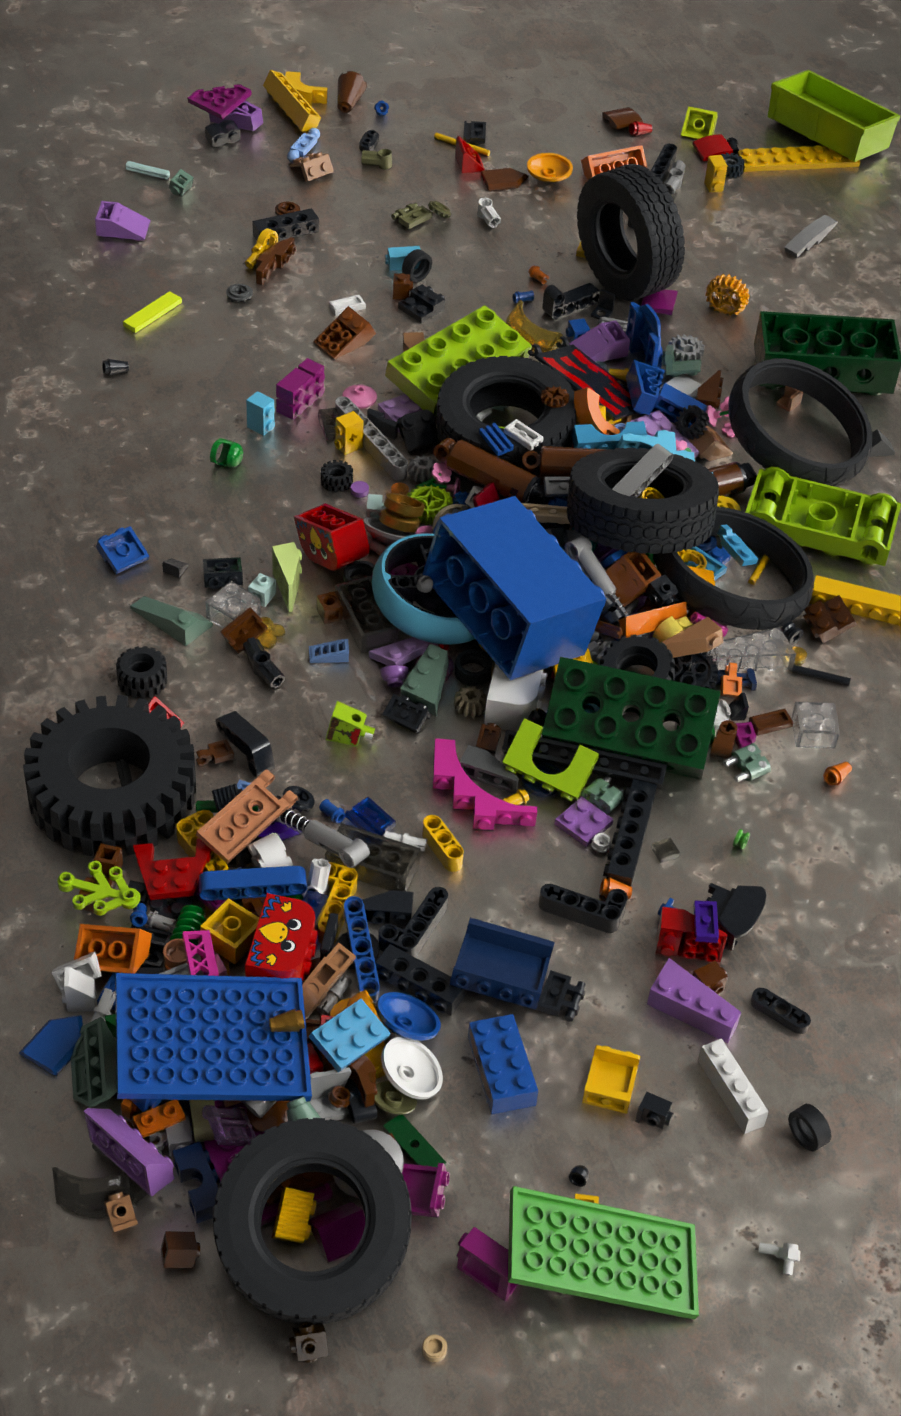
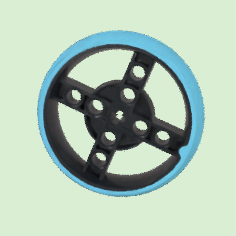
M425 533L406 536L387 547L377 560L372 575L374 598L383 615L404 633L426 642L451 645L474 640V636L433 587L428 593L417 589L416 585L418 579L423 576L434 534ZM417 562L419 567L414 575H391L389 573L392 569L406 563ZM410 601H416L421 607H423V608H425V609H427V610H429V611H426V610H424V609H422V608H420V607L414 605V604L411 603Z

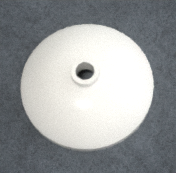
M404 1037L393 1038L384 1046L381 1055L383 1070L390 1083L398 1091L411 1098L422 1100L433 1097L440 1090L443 1082L442 1070L438 1060L426 1046L419 1041Z

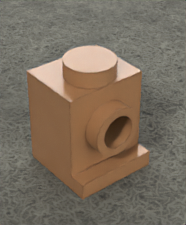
M120 1191L109 1195V1200L104 1201L113 1232L138 1224L129 1194L123 1195V1192ZM123 1206L125 1213L121 1216L117 1215V1208Z

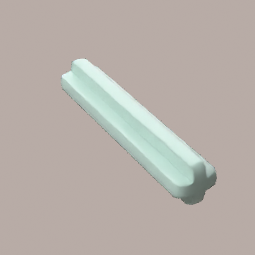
M127 161L125 165L126 170L166 180L170 177L169 170Z

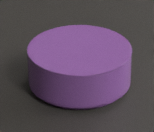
M356 481L351 484V494L354 497L363 498L368 495L369 485L366 482Z

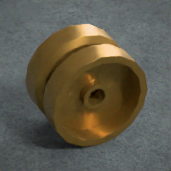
M386 494L383 503L386 508L381 510L380 522L396 530L416 532L421 522L418 517L423 515L425 509L424 503L402 494Z

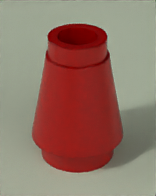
M634 121L630 123L629 132L634 136L648 134L652 132V125Z

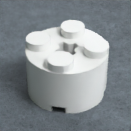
M276 833L269 834L247 846L252 855L250 859L254 868L293 866L290 856L287 857L285 845Z

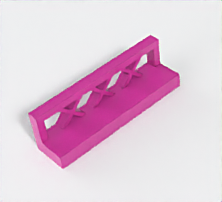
M210 930L184 931L182 938L189 975H196L201 970L206 976H219ZM189 939H199V945H194L189 942ZM195 954H199L201 957V962H198L192 957Z

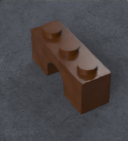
M101 843L94 861L101 863L102 873L110 887L113 888L115 881L110 879L109 870L114 866L122 868V848ZM92 876V878L86 877L84 880L90 883L98 884L94 876ZM81 889L79 892V895H83L84 897L92 894V892L84 891ZM107 897V898H105V899H102V900L105 901V902H107V900H108L109 897ZM94 903L87 905L82 910L94 912Z

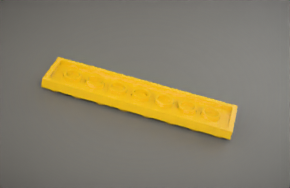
M819 145L813 147H773L765 149L746 148L738 151V157L741 156L744 159V172L860 166V160L853 162L830 148Z

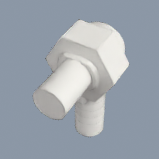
M784 1243L783 1248H779L772 1244H759V1253L772 1254L776 1258L783 1259L782 1274L792 1275L794 1262L800 1261L798 1245Z

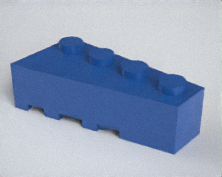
M637 360L633 361L626 375L632 407L639 414L650 415L658 399L665 370Z

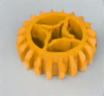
M724 274L721 276L717 275L707 286L706 301L710 302L709 307H714V311L718 310L720 313L729 314L730 316L732 314L738 315L748 304L749 289L745 288L746 284H742V279L737 280L736 276L731 277L730 274L727 276Z

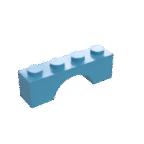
M644 421L627 422L624 430L616 435L602 434L592 424L574 425L571 437L574 448L608 450L618 448V442L623 434L631 433L643 436L647 435Z

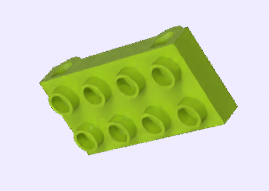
M484 305L389 360L385 376L421 409L429 410L437 417V399L440 388L447 377L454 371H457L459 367L465 366L472 361L475 362L478 359H487V357L493 356L529 358L528 350H531L532 346L520 336L518 331L512 329L493 310Z
M779 467L759 469L745 513L759 517L776 526L791 537L800 547L806 546L822 550L831 556L842 555L858 559L867 565L878 564L885 566L901 503L886 493L862 494L793 477Z

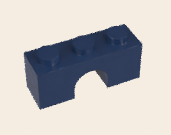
M197 1142L172 1151L173 1164L180 1182L196 1180L201 1183L198 1188L188 1191V1201L196 1224L212 1219L219 1179L216 1170H211L209 1166L211 1159L208 1150H203L201 1143Z

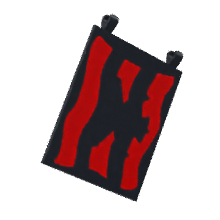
M565 336L560 337L563 344L560 342L556 343L558 349L542 353L538 344L531 345L535 348V352L528 350V354L535 356L534 358L559 372L574 390L578 391L588 387L599 394V405L606 407V415L613 421L637 413L633 410L628 387L575 345H570Z

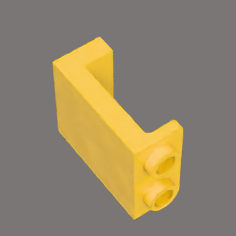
M596 1045L582 1103L627 1114L640 1056L629 1051L624 1052L612 1049L609 1046Z

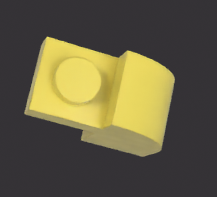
M671 616L655 629L652 637L658 639L659 643L693 624L686 616L676 620Z

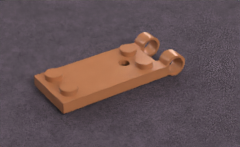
M268 769L263 771L196 833V836L227 864L298 800V796L291 790L278 800L266 789L275 779V776ZM257 806L260 810L255 812L252 810V807Z

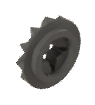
M234 284L227 288L226 294L227 298L231 299L232 302L237 301L239 303L240 301L250 300L253 296V290L245 284Z

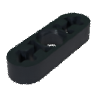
M757 988L753 991L751 1005L755 1009L797 1034H803L808 1031L811 1018L806 1012L766 988ZM782 1007L787 1013L778 1014L775 1008Z

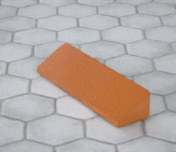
M685 601L618 620L623 636L628 638L635 634L637 636L653 632L664 620L671 616L675 620L684 616L687 617V603Z

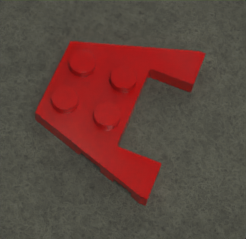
M199 838L196 840L195 857L153 861V843L133 845L150 900L194 896L199 885V875L203 873L206 863H209L212 850Z

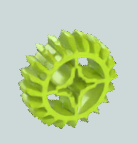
M425 484L423 487L417 486L416 489H411V492L407 493V496L415 498L425 505L423 515L418 517L421 521L420 525H432L438 512L444 507L453 504L449 492H446L445 489H440L439 486L433 487L432 484L431 486H426Z

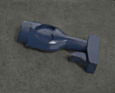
M748 668L746 673H737V677H742V686L749 687L751 691L756 690L757 680L752 668ZM718 670L716 685H721V677L726 675L725 670Z

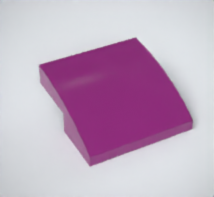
M662 290L643 297L641 306L649 304L656 313L672 315L678 291Z

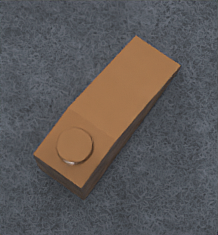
M706 617L662 643L671 651L673 658L708 652L723 643L722 628L709 617Z

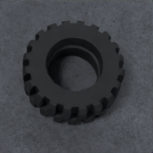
M635 634L628 638L626 636L619 638L620 641H614L610 644V648L607 647L600 659V665L620 670L634 665H643L654 671L651 676L675 681L673 654L664 643H659V640L654 637L650 639L647 635L640 637Z

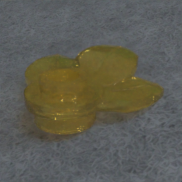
M261 617L268 630L257 639H259L263 648L271 649L276 645L277 637L285 636V629L282 625L274 624L270 618Z

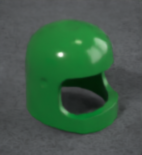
M219 438L211 448L210 462L234 468L243 459V448L239 443ZM223 444L220 457L216 461L218 446Z

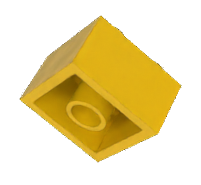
M228 898L200 926V931L210 930L214 951L233 964H236L251 948L259 917Z

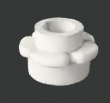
M598 833L592 839L591 846L594 850L604 853L612 847V843L607 834Z

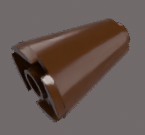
M347 71L345 74L341 73L338 78L337 107L343 113H349L366 91L367 82L363 80V76L359 73Z

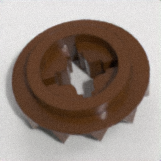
M289 201L281 202L275 207V214L277 215L300 211L299 205Z
M553 385L551 388L546 387L545 390H542L541 400L549 407L559 408L569 402V393H567L566 389H561V386L557 388Z

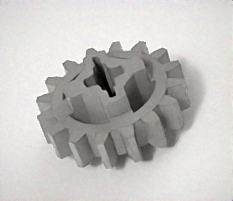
M685 334L683 336L677 335L676 338L672 337L668 344L674 347V360L679 359L680 361L701 359V356L704 354L705 345L702 344V340L697 341L698 337L693 338L692 335L687 337Z

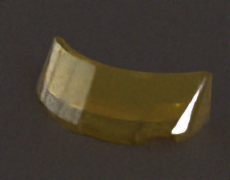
M519 300L507 317L506 324L518 331L520 336L531 345L538 344L542 353L558 349L556 343L560 342L562 344L560 337L563 335L543 329L531 322L523 312V301Z

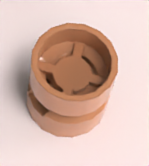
M183 939L170 940L164 946L165 971L187 963Z

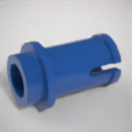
M532 290L527 292L516 291L512 295L513 302L521 304V302L534 301V292Z
M328 799L321 802L319 806L320 811L329 816L333 823H341L344 820L345 813L342 808L336 807Z
M139 903L133 908V912L130 915V922L136 927L144 926L147 923L148 916L145 904Z

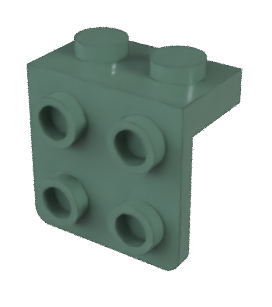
M673 345L666 346V351H663L662 366H666V375L671 377H677L681 374L693 376L701 372L702 362L700 359L674 361Z

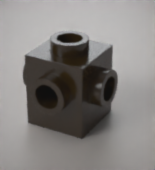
M305 1322L299 1324L298 1327L292 1328L293 1337L289 1338L291 1354H296L298 1362L312 1363L317 1361V1358L329 1356L326 1331L323 1323L313 1324Z

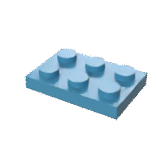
M359 999L311 1032L309 1038L339 1073L387 1039L391 1033L366 1003Z

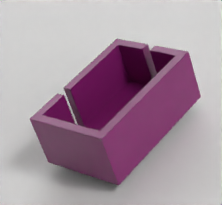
M307 358L298 365V368H295L276 384V412L294 420L306 408L311 406L314 401L322 397L325 392L324 366Z

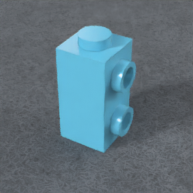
M420 246L388 248L387 254H385V264H388L389 271L402 270V264L406 256L413 250L420 249ZM421 260L416 264L414 269L418 268Z

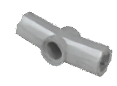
M680 160L673 163L669 177L664 182L671 195L682 185L686 165Z

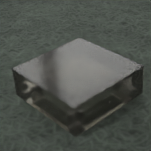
M671 837L652 843L651 849L660 863L680 856V851Z

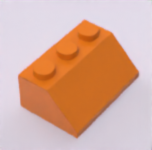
M80 924L74 960L95 952L100 971L135 974L149 955L152 933L137 928Z

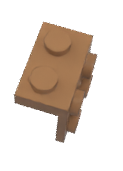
M322 152L307 154L306 157L296 158L293 160V163L289 164L290 167L301 166L305 182L334 172L329 154H322Z

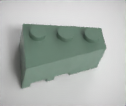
M430 644L400 688L401 695L410 698L414 704H424L428 707L430 714L437 716L442 687L449 665L448 652Z

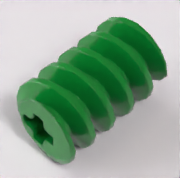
M194 905L183 906L170 940L183 939L182 933L184 931H200V926L206 921L203 909ZM189 939V942L197 946L199 939Z

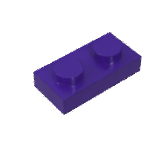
M695 900L693 905L695 941L718 943L717 902Z

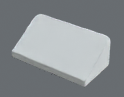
M95 952L58 966L52 971L59 989L60 977L64 976L65 967H70L93 979L102 976Z

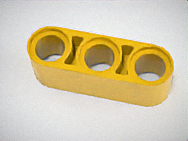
M436 815L426 816L423 820L422 837L427 839L428 846L445 869L450 872L459 871L463 865L464 850L440 817Z

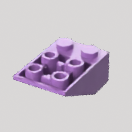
M101 201L95 218L96 235L120 239L145 240L150 219L118 202Z
M617 320L597 325L569 344L575 345L597 363L627 357L630 339Z

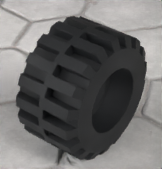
M137 646L135 649H127V652H123L121 657L117 659L118 686H120L122 692L125 691L127 696L132 695V698L141 697V699H145L148 696L149 698L154 697V694L158 695L161 693L160 690H164L165 684L168 681L167 663L165 656L160 651H156L152 647L143 646L139 648Z

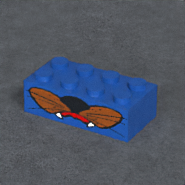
M510 1014L469 1022L468 1040L491 1115L536 1106L538 1088L514 1015Z

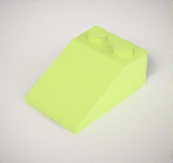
M294 542L272 546V574L274 579H276L277 586L289 612H293L300 574H302L300 564L302 553L300 549L296 548Z

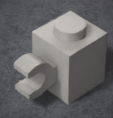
M186 1116V1120L166 1128L165 1132H156L149 1135L150 1142L159 1141L158 1144L154 1145L160 1151L168 1145L170 1157L173 1156L172 1151L193 1144L189 1117Z

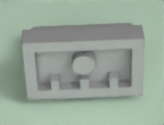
M345 1068L339 1073L336 1069H333L331 1071L310 1074L312 1098L309 1102L321 1118L337 1121L347 1119L350 1114L347 1107L336 1108L328 1100V1093L332 1092L334 1087L345 1086L352 1073L350 1068Z

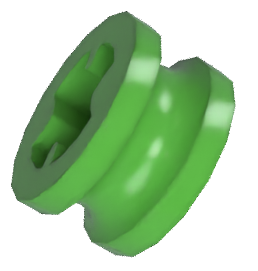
M740 829L734 839L733 846H739L743 850L749 840L750 833H744Z

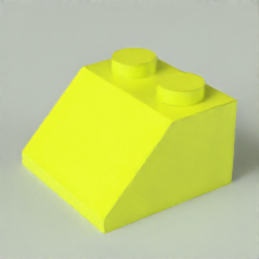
M688 106L681 136L700 139L713 135L718 118L717 112Z

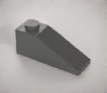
M468 745L460 760V765L470 779L514 794L517 793L519 778L514 773L505 770V766L488 751Z

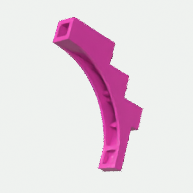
M435 739L432 789L453 790L452 808L473 810V829L494 830V824L535 826L537 806L514 805L487 793L477 786L461 767L456 753L455 740Z

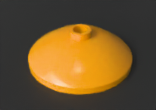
M540 153L528 160L527 170L537 180L553 183L568 178L572 174L573 165L569 159L562 155Z

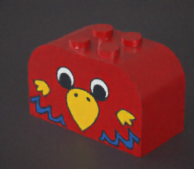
M326 503L293 516L301 547L311 561L334 571L368 556L369 543L362 518Z
M267 893L245 964V977L302 978V984L304 983L305 976L310 975L311 958L315 957L317 944L315 943L318 931L315 930V912L308 903L295 898Z

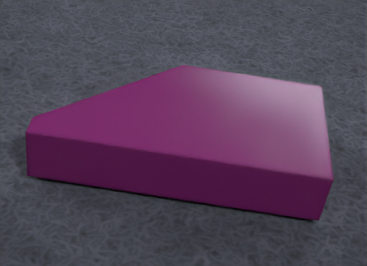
M752 722L736 723L738 729L735 741L738 749L756 741V734Z

